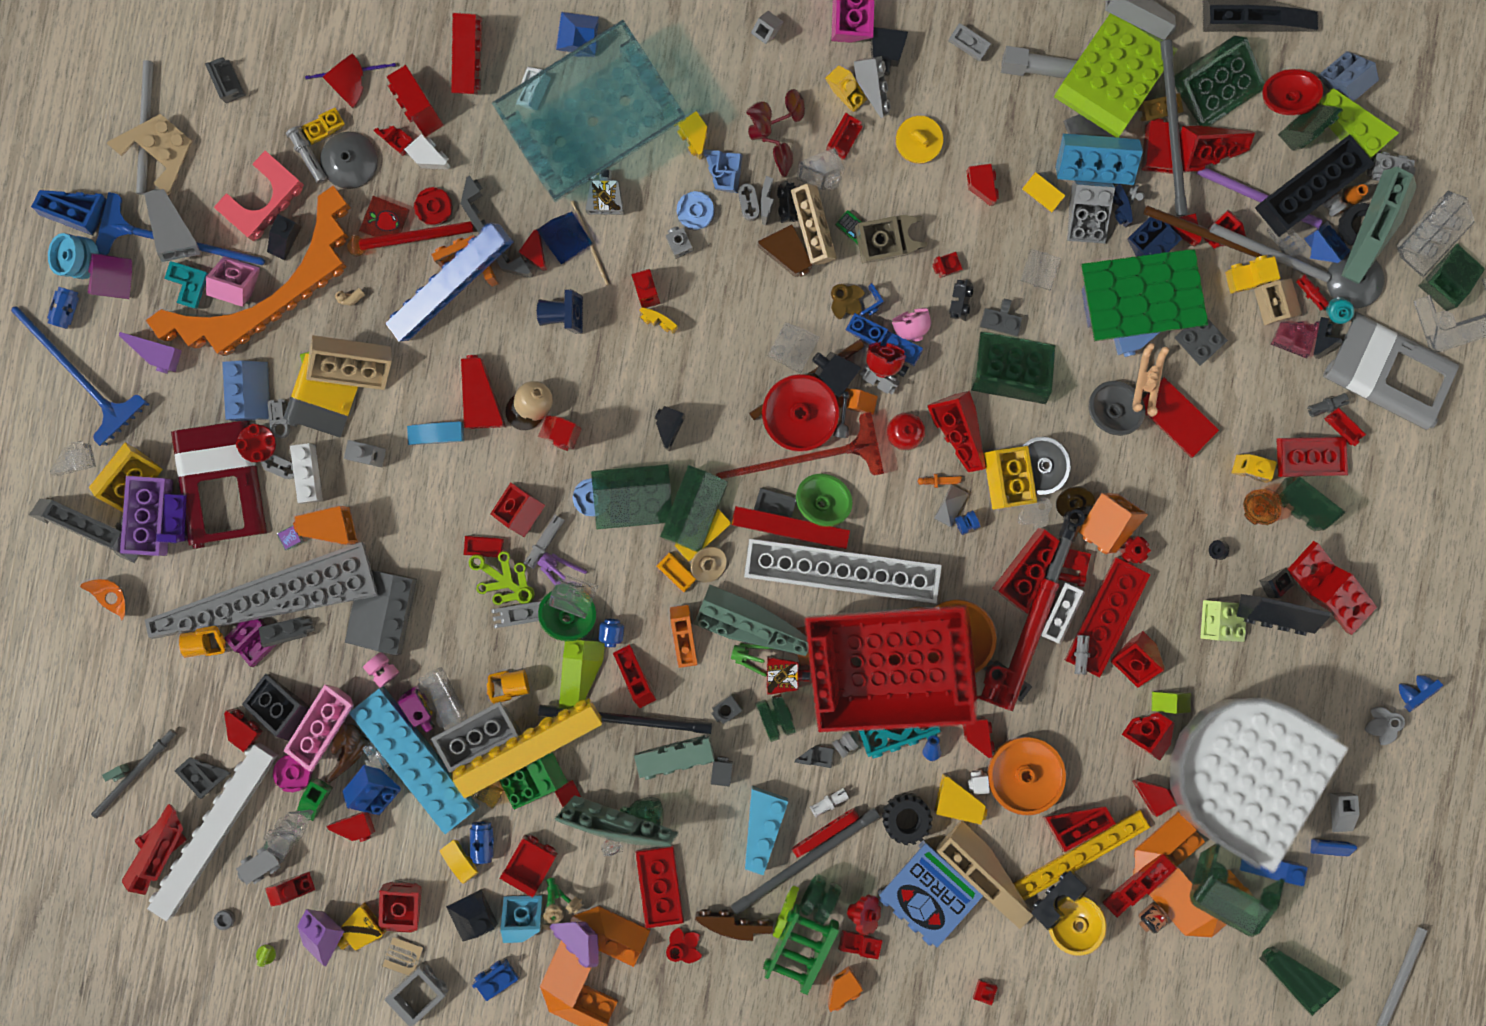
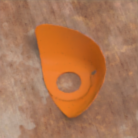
M103 579L90 580L80 585L82 589L90 592L103 607L120 616L121 621L125 616V596L120 586ZM109 592L117 595V601L114 604H108L105 600V596Z

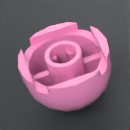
M927 308L914 309L915 312L913 313L907 311L893 318L892 324L897 335L903 339L912 340V342L922 340L923 335L927 334L931 327V318Z

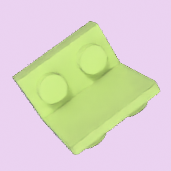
M1203 600L1200 638L1244 642L1246 623L1243 622L1244 618L1236 617L1239 603Z

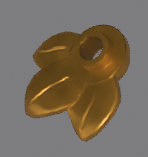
M837 284L832 288L831 297L833 302L831 309L836 318L841 320L845 313L854 315V313L859 315L861 313V304L858 299L865 294L862 288L857 285L847 287L844 284ZM837 291H843L844 295L842 297L837 296Z

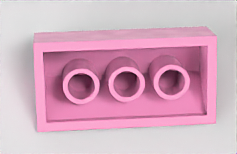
M324 685L283 751L309 772H312L352 709L353 702L351 697L338 687Z

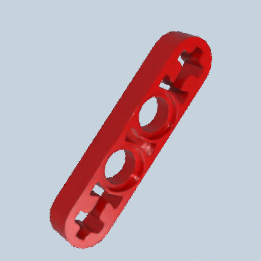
M852 808L796 844L791 849L796 858L806 854L859 818L858 813Z

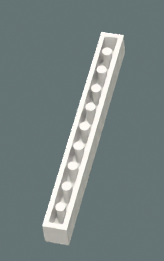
M257 743L249 746L245 752L246 758L235 767L234 771L236 773L233 778L230 777L223 786L225 790L213 801L214 807L203 816V824L201 827L198 826L192 833V841L181 850L182 856L180 859H176L170 867L172 869L169 876L166 875L160 882L162 887L149 899L151 903L147 909L166 922L175 916L279 756L265 745Z

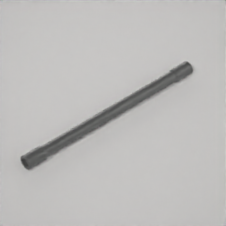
M1163 40L1160 42L1166 90L1175 190L1176 216L1188 215L1184 189L1177 112L1172 40Z
M873 807L860 816L858 820L750 894L743 896L733 903L731 907L735 914L738 915L750 907L752 903L857 831L880 818L875 808Z

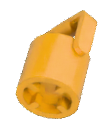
M217 626L198 628L193 632L182 633L179 636V647L184 658L223 654L226 649L225 639ZM208 633H214L220 648L211 649Z
M525 669L514 672L503 671L488 676V683L486 684L487 695L492 703L509 701L512 697L530 693ZM501 678L504 695L494 697L493 680Z

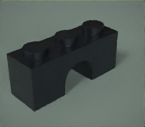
M1065 871L1059 877L1060 882L1056 886L1052 885L1046 891L1047 896L1043 900L1039 899L1033 905L1034 910L1031 914L1047 930H1052L1065 916L1058 908V900L1062 895L1068 896L1073 902H1078L1091 888L1075 871Z

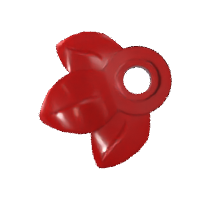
M680 927L674 929L669 936L670 944L666 949L667 958L673 962L682 960L688 964L698 961L702 957L701 953L695 949L699 942V933L687 932L684 934ZM677 948L679 953L673 954L672 950Z

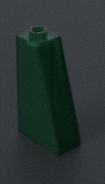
M1274 946L1265 949L1259 958L1300 1006L1311 1016L1340 991L1332 982Z

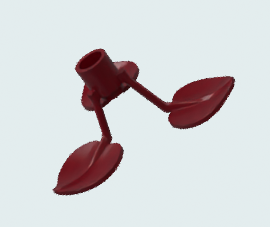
M796 89L789 90L785 96V105L789 111L785 116L771 121L772 111L769 104L765 101L753 104L746 111L754 123L748 129L751 140L762 139V142L776 144L773 148V156L783 178L788 175L792 167V151L787 143H780V141L769 139L768 136L771 135L772 124L791 116L794 122H799L803 119L805 105L801 94Z

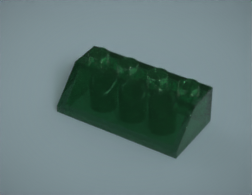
M688 465L660 537L668 542L699 552L703 548L728 481Z

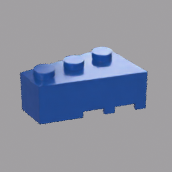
M39 190L31 208L42 217L93 236L102 219L107 199L98 193L91 195L81 192L74 194L65 193L64 191Z

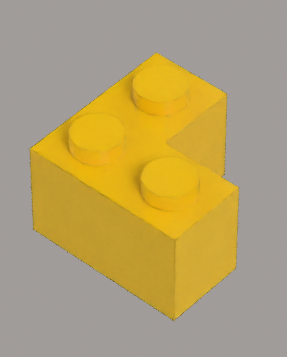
M1267 255L1255 258L1256 260L1249 261V265L1245 266L1242 263L1232 265L1231 269L1225 272L1230 294L1255 289L1261 285L1279 280L1280 275L1275 256L1270 258Z

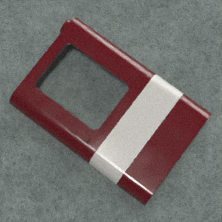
M248 420L171 432L180 494L186 495L185 525L188 544L193 546V549L204 548L205 544L210 542L267 534L256 463L244 459L236 448L240 432L250 425ZM235 476L238 482L244 528L207 534L198 484L201 481Z

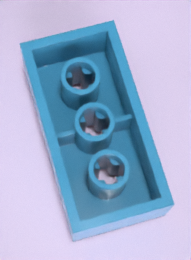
M1063 133L1055 167L1057 179L1134 185L1143 152L1140 139Z

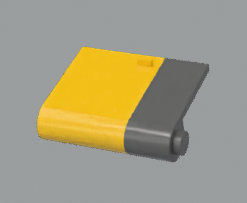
M306 353L283 419L286 420V424L294 427L300 424L341 438L358 386L306 380L309 354Z

